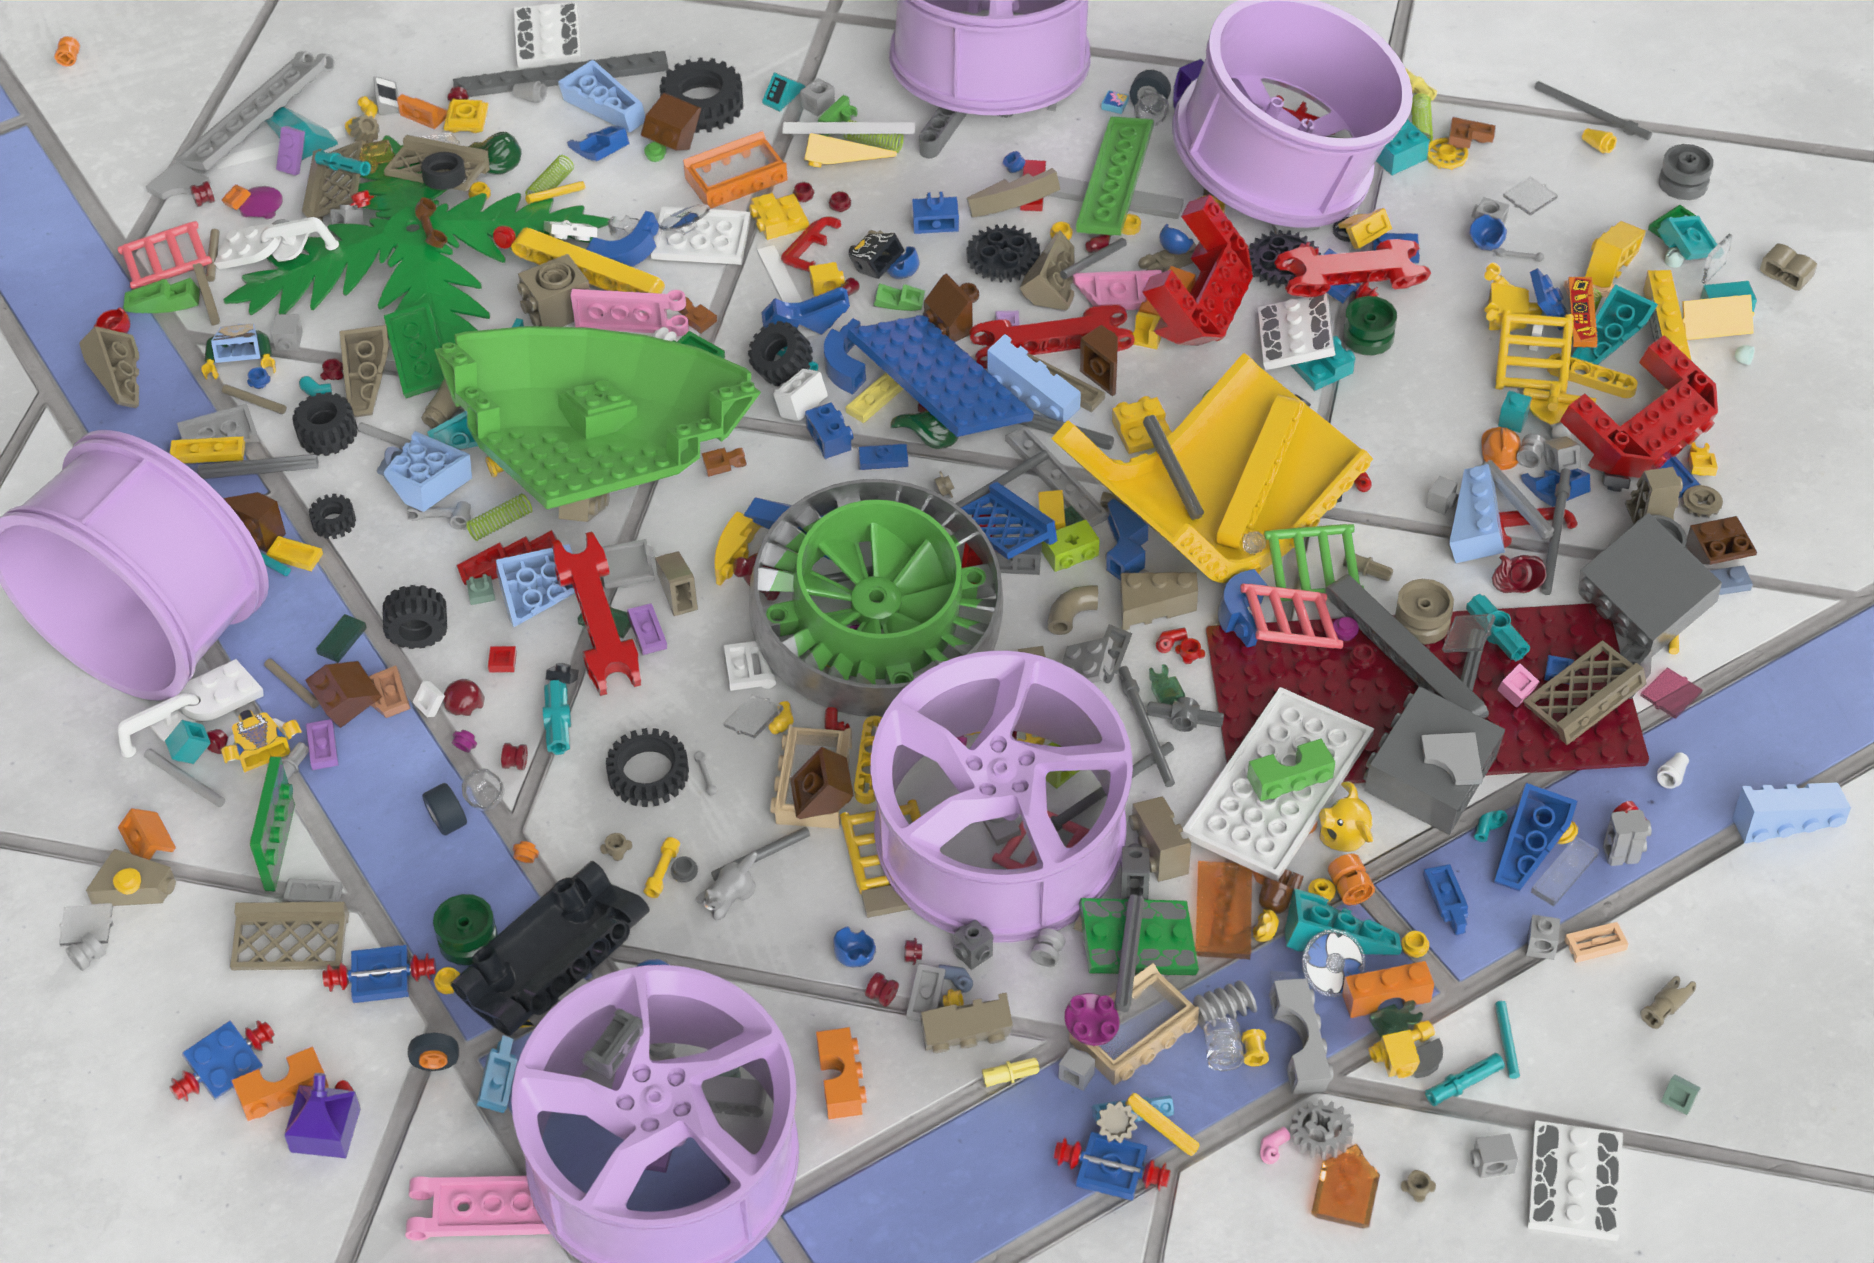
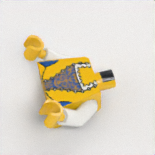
M251 710L241 712L238 716L240 722L233 724V734L229 736L226 746L221 749L224 763L235 759L240 760L243 771L247 772L269 763L270 757L289 755L290 748L287 738L290 740L296 733H302L297 720L294 719L285 723L277 718L272 719L268 713L263 712L254 716Z

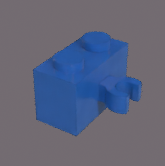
M928 192L926 198L912 199L914 234L959 232L957 197H944L943 192H939L938 198H931V193Z

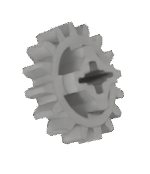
M1319 1100L1318 1105L1314 1106L1309 1101L1307 1102L1306 1110L1299 1107L1298 1115L1292 1116L1290 1134L1293 1136V1144H1300L1301 1153L1309 1150L1311 1158H1314L1317 1153L1321 1155L1322 1160H1325L1328 1153L1336 1158L1338 1149L1342 1152L1347 1151V1144H1352L1354 1124L1351 1123L1350 1114L1344 1115L1343 1106L1335 1109L1333 1101L1326 1106L1322 1100Z

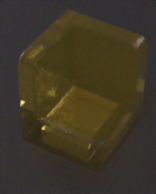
M387 139L363 144L359 157L361 161L370 163L371 170L369 174L375 173L378 164L390 162L395 155Z

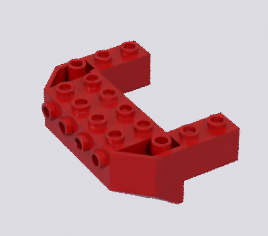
M1210 194L1189 201L1181 215L1182 219L1199 240L1191 260L1200 270V274L1191 292H1188L1172 269L1149 277L1142 291L1161 316L1154 332L1178 345L1199 346L1223 339L1253 278L1248 245Z
M1665 335L1647 348L1639 363L1668 390L1621 426L1611 419L1586 394L1572 402L1560 419V422L1594 454L1588 463L1590 468L1609 474L1640 478L1644 471L1662 467L1668 459L1675 457L1685 446L1691 445L1702 433L1708 432L1714 426L1713 419L1718 413L1716 383Z

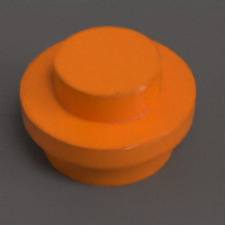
M527 841L514 844L512 849L514 852L513 857L524 863H534L535 858L539 856V851L535 849L536 846L533 843Z

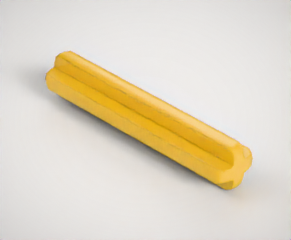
M1132 1093L1127 1098L1125 1105H1130L1132 1111L1190 1156L1195 1154L1200 1146L1196 1140L1137 1093Z

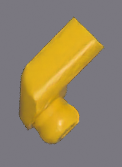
M367 96L360 97L357 102L361 106L360 109L364 112V115L372 116L374 119L378 112L377 105L372 100H369Z
M782 701L777 705L779 715L768 724L772 734L776 735L784 732L789 728V724L793 725L794 718L788 701Z

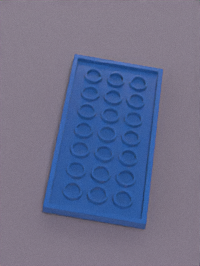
M923 315L889 322H879L878 324L860 326L848 330V339L956 437L1024 423L1033 419L1034 412L1024 402L1020 401L946 335H942V330L935 327Z

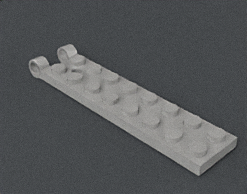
M297 52L290 62L180 154L175 161L191 169L210 170L220 158L227 156L235 145L242 143L249 133L256 131L263 121L271 118L278 108L285 106L292 96L299 94L306 84L314 81L321 71H332L335 67L334 57L331 54L320 53L314 60V56L310 52ZM326 58L327 63L324 67V59Z

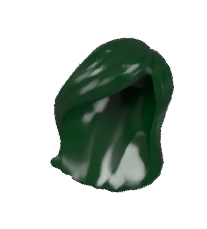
M503 131L493 134L483 142H474L468 146L488 151L490 168L488 173L493 175H501L513 170L518 166L522 155V149L515 137Z
M928 410L916 414L898 415L892 419L890 424L891 429L900 427L911 429L926 445L934 449L950 447L959 438Z

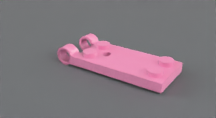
M572 289L571 301L575 327L654 333L656 330L666 327L669 332L673 331L677 336H683L689 331L688 319L685 316L675 315L671 319H667L666 309L680 311L686 306L685 293L681 290H672L668 294Z
M527 1176L414 1177L410 1180V1198L428 1200L434 1196L432 1218L412 1217L407 1220L406 1237L410 1240H426L429 1237L550 1234L534 1206ZM461 1204L469 1205L468 1210L465 1212L459 1211L458 1207Z

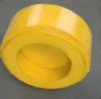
M1127 214L1122 233L1125 235L1137 234L1141 230V219L1137 215Z

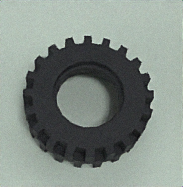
M703 57L698 58V61L691 62L688 59L685 60L686 64L680 65L677 63L674 65L675 70L668 69L666 77L662 76L661 85H659L660 97L663 93H667L701 108L695 133H699L701 129H706L707 133H709L715 127L721 130L726 122L731 125L734 123L733 117L739 118L741 115L740 110H743L744 107L741 76L739 72L735 73L733 66L727 68L725 61L716 63L715 58L703 61ZM700 87L720 90L716 95L704 99H694L682 94L690 89Z

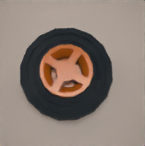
M424 1033L413 1038L408 1045L409 1062L421 1070H445L455 1065L459 1058L458 1042L447 1034Z

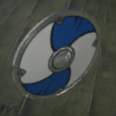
M700 204L679 210L665 218L660 223L659 228L663 231L678 229L682 235H685L698 227L697 221L708 214L710 207L706 204Z
M1341 930L1322 931L1315 935L1305 947L1302 957L1303 973L1310 986L1320 994L1331 997L1343 996L1345 977L1361 974L1365 971L1364 952L1358 941L1347 932Z

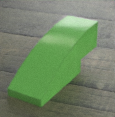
M191 277L171 285L166 279L126 292L123 309L126 312L165 313L185 310L199 306L200 289Z

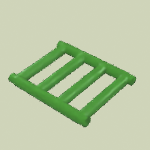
M1354 524L1264 531L1265 540H1269L1276 587L1286 588L1279 539L1293 538L1301 590L1326 594L1325 588L1311 589L1303 537L1318 536L1325 587L1335 582L1328 535L1342 534L1348 575L1360 584L1352 533L1355 531ZM1280 598L1281 601H1292V599Z

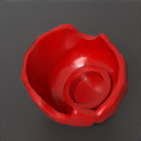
M118 307L117 310L111 309L103 312L97 318L94 327L127 334L130 329V319L128 314L121 307Z

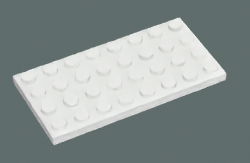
M1280 687L1184 826L1183 832H1181L1182 838H1189L1191 842L1272 880L1278 881L1319 819L1320 810L1326 808L1370 741L1374 728ZM1322 738L1335 760L1333 778L1324 783L1307 786L1300 791L1283 794L1275 799L1260 801L1247 779L1249 761L1274 754L1280 764L1295 766L1297 746Z

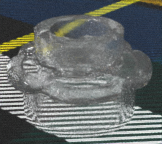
M1249 532L1243 536V547L1249 554L1253 553V555H1256L1266 546L1265 538L1259 532Z

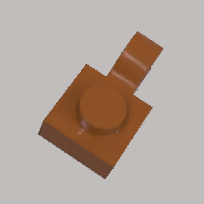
M685 296L686 306L678 312L688 319L690 327L702 334L717 322V315L701 304L694 307L691 300Z
M724 447L701 453L708 477L732 471L731 465L738 468L747 465L743 448H736L733 451L726 452Z

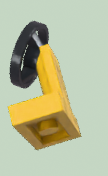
M1379 208L1369 214H1354L1333 224L1334 236L1339 240L1351 242L1354 249H1360L1392 230L1385 208ZM1343 231L1349 237L1342 236L1338 232Z

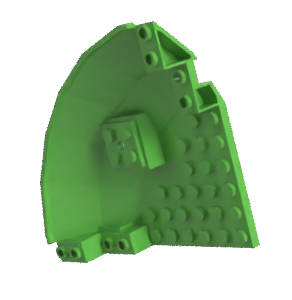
M523 326L455 334L456 344L444 343L442 348L435 349L452 400L456 407L461 406L467 411V426L478 447L546 509L680 474L700 458V442L715 438L721 442L725 440L761 393L755 388V384L750 382L751 372L745 367L697 347L642 334L582 327Z

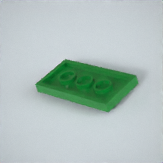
M429 302L384 315L405 398L440 388L444 375L435 349L441 348Z

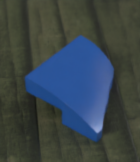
M610 126L587 134V138L581 142L574 141L573 139L567 141L570 149L592 161H599L630 144L625 128Z
M1578 468L1571 470L1569 481L1571 490L1570 496L1566 501L1591 492L1589 473ZM1546 470L1543 477L1534 478L1529 473L1521 475L1522 482L1535 496L1552 507L1555 506L1557 498L1555 496V489L1559 483L1561 473L1556 470Z

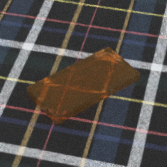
M1198 861L1195 940L1197 957L1250 960L1252 870L1238 863Z

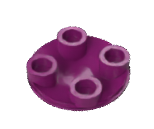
M258 186L249 189L248 191L251 195L239 207L241 215L243 217H263L265 219L275 217V211L280 208L283 202L281 193L269 186Z
M1093 993L1076 995L1072 997L1065 1009L1064 1020L1068 1031L1076 1040L1086 1045H1104L1110 1042L1119 1030V1015L1114 1007V1001L1109 996H1100Z

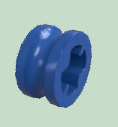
M1013 151L1006 155L1003 164L1010 173H1016L1024 167L1025 160L1018 151Z

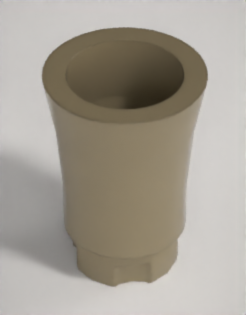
M445 378L421 416L422 421L431 429L450 420L461 408V406H455Z

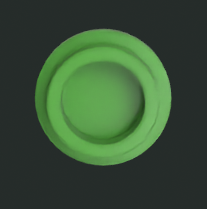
M651 142L644 148L645 156L652 162H659L665 157L666 146L657 142Z

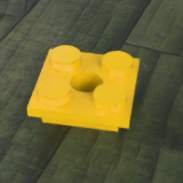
M452 100V102H449L444 131L452 133L459 131L483 132L489 107L488 102H483V100Z

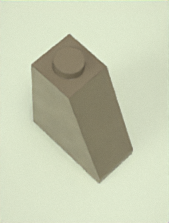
M677 551L655 557L657 575L673 615L678 616L698 610L694 576L680 552Z
M114 848L86 891L92 906L95 907L161 904L174 891L176 881L171 867ZM133 868L140 873L141 884L136 892L123 894L114 887L113 878L122 869Z

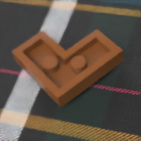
M1452 117L1448 144L1462 149L1470 148L1472 139L1480 143H1493L1496 125Z

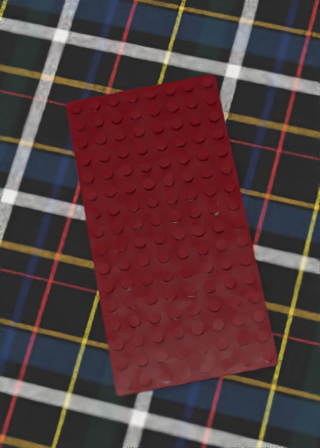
M1593 603L1497 609L1506 612L1510 616V624L1530 645V650L1522 659L1515 662L1510 660L1497 644L1490 643L1485 638L1473 692L1484 702L1488 709L1489 716L1485 719L1505 729L1498 755L1485 776L1648 765L1649 756L1633 698H1628L1566 745L1560 740L1559 734L1524 705V701L1516 708L1498 691L1501 682L1521 664L1539 680L1535 690L1532 692L1534 693L1548 682L1544 680L1548 655L1574 659L1575 662L1602 640L1620 654L1613 623L1609 619H1603ZM1453 611L1450 629L1446 636L1436 643L1423 645L1461 680L1472 632L1475 630L1485 632V630L1468 611ZM1332 618V623L1334 624L1338 618ZM1321 619L1310 620L1314 635L1326 637ZM1299 620L1288 621L1292 634L1304 635ZM1266 622L1268 631L1280 632L1277 622ZM1221 625L1208 626L1206 628L1218 712L1224 714L1221 733L1226 765L1281 687L1374 728L1373 736L1343 780V782H1351L1353 784L1366 783L1363 777L1368 769L1366 766L1368 759L1373 752L1378 753L1380 750L1379 743L1385 732L1390 734L1393 729L1391 727L1392 721L1397 713L1402 714L1405 710L1403 705L1410 693L1414 695L1419 686L1360 629L1352 640L1343 641L1342 649H1332L1259 639L1255 646L1246 647L1234 631L1225 633ZM1360 644L1370 646L1376 655L1374 665L1366 669L1357 668L1350 662L1351 651ZM1602 651L1595 657L1594 661H1609V655ZM1580 668L1575 672V676H1589L1590 668ZM1594 668L1593 676L1608 675V668ZM1607 682L1593 683L1592 690L1603 689ZM1561 683L1555 687V691H1569L1570 685ZM1574 683L1573 691L1588 690V683ZM1587 697L1573 698L1572 705H1582L1587 701ZM1550 698L1539 699L1535 704L1537 706H1549ZM1554 698V706H1568V698ZM1553 713L1552 718L1559 722L1567 716V713Z

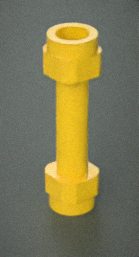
M667 837L663 841L660 848L662 855L652 877H648L645 883L644 893L651 898H657L664 888L662 880L671 859L676 858L679 852L680 842L673 837Z
M1428 1020L1414 1024L1413 1030L1410 1031L1414 1042L1419 1040L1422 1043L1435 1035L1434 1027ZM1380 1041L1368 1048L1369 1055L1375 1063L1383 1062L1379 1049Z

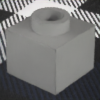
M1439 476L1429 490L1426 508L1445 515L1449 507L1453 508L1458 500L1459 494L1456 493L1457 482Z
M1070 1047L1059 1063V1079L1082 1091L1085 1090L1095 1074V1059L1085 1051H1078Z

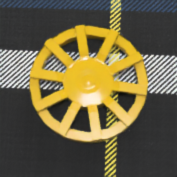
M1438 138L1430 142L1427 156L1428 162L1438 166L1437 168L1453 170V168L1462 167L1467 161L1468 149L1462 148L1457 150L1456 147L1445 144L1448 143L1449 138Z

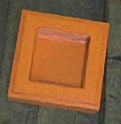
M235 184L221 201L226 206L237 211L251 193L247 189Z

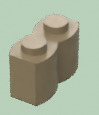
M1777 243L1763 258L1760 271L1767 277L1780 280L1785 286L1800 291L1814 276L1817 263L1806 255L1797 254L1789 246Z

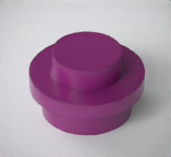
M1340 617L1335 620L1333 628L1338 639L1349 641L1357 635L1359 625L1350 617Z
M467 730L455 731L452 735L454 738L452 744L464 752L469 753L472 748L474 749L477 746V742L474 740L475 736Z

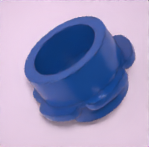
M256 367L248 372L249 379L247 383L250 387L261 389L270 382L271 378L264 368Z

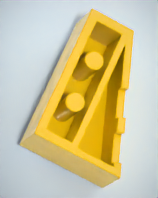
M1620 221L1615 226H1611L1607 232H1603L1601 237L1596 238L1591 246L1593 254L1585 277H1592V283L1601 288L1610 287L1614 277L1619 278L1621 276L1620 268L1623 265L1627 267L1639 252L1646 230Z

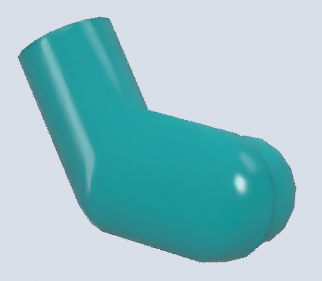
M1497 810L1483 814L1479 818L1474 838L1479 842H1486L1491 830L1500 828L1507 822V813L1503 810Z

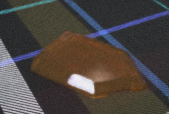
M1357 1143L1347 1148L1346 1152L1339 1154L1336 1158L1332 1156L1322 1161L1311 1214L1318 1219L1365 1229L1370 1226L1380 1174L1364 1157L1363 1151Z

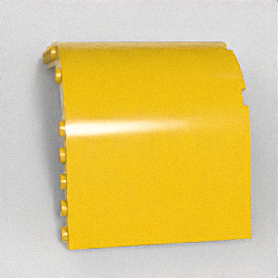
M1243 353L1182 423L1167 437L1204 511V514L1199 519H1191L1157 451L1150 455L1144 453L1131 458L1128 463L1109 458L1069 420L1051 438L1083 469L1211 580L1219 583H1228L1235 575L1255 569L1260 574L1263 569L1272 564L1269 540H1265L1264 531L1317 526L1320 518L1336 505L1337 499L1352 487L1354 480L1369 468L1370 462L1373 460L1366 450L1358 447L1303 402L1302 416L1249 540L1243 550H1238L1217 543L1219 527L1275 398L1278 395L1300 400L1259 367L1246 353ZM1293 538L1279 539L1282 558L1295 547Z

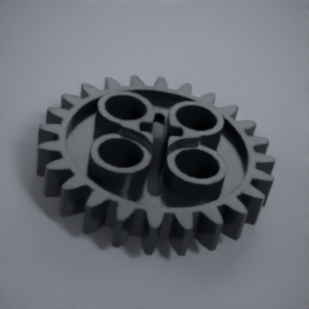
M996 224L995 229L987 226L986 232L979 230V236H972V240L968 241L967 263H970V269H975V274L982 273L983 279L991 276V281L999 278L1000 283L1003 282L1004 278H1007L1009 282H1012V277L1021 280V274L1026 276L1040 256V244L1037 243V238H1032L1031 232L1024 234V228L1016 230V225L1012 226L1011 229L1008 228L1007 224H1004L1003 228Z
M1279 230L1278 234L1270 231L1269 236L1261 234V239L1255 238L1254 243H1250L1248 249L1253 277L1260 276L1259 282L1267 280V286L1276 283L1277 288L1281 284L1287 287L1289 281L1297 276L1291 271L1278 269L1274 262L1278 255L1299 248L1302 243L1306 245L1308 243V236L1300 238V232L1291 235V230H1288L1286 234ZM1309 241L1310 247L1314 249L1318 247L1314 246V241Z

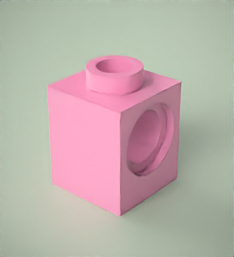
M1519 664L1501 682L1498 691L1517 708L1535 690L1539 680Z

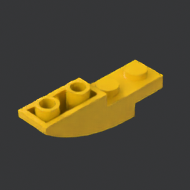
M738 511L727 523L717 544L715 576L716 584L719 586L726 579H730L733 576V563L736 558H748V543L752 542L755 534L761 527L764 528L753 522V519L745 517L744 514Z

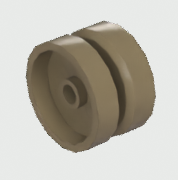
M1423 578L1412 580L1403 585L1398 593L1395 618L1422 644L1436 643L1443 639L1450 629L1454 605L1453 595L1444 584L1435 580Z

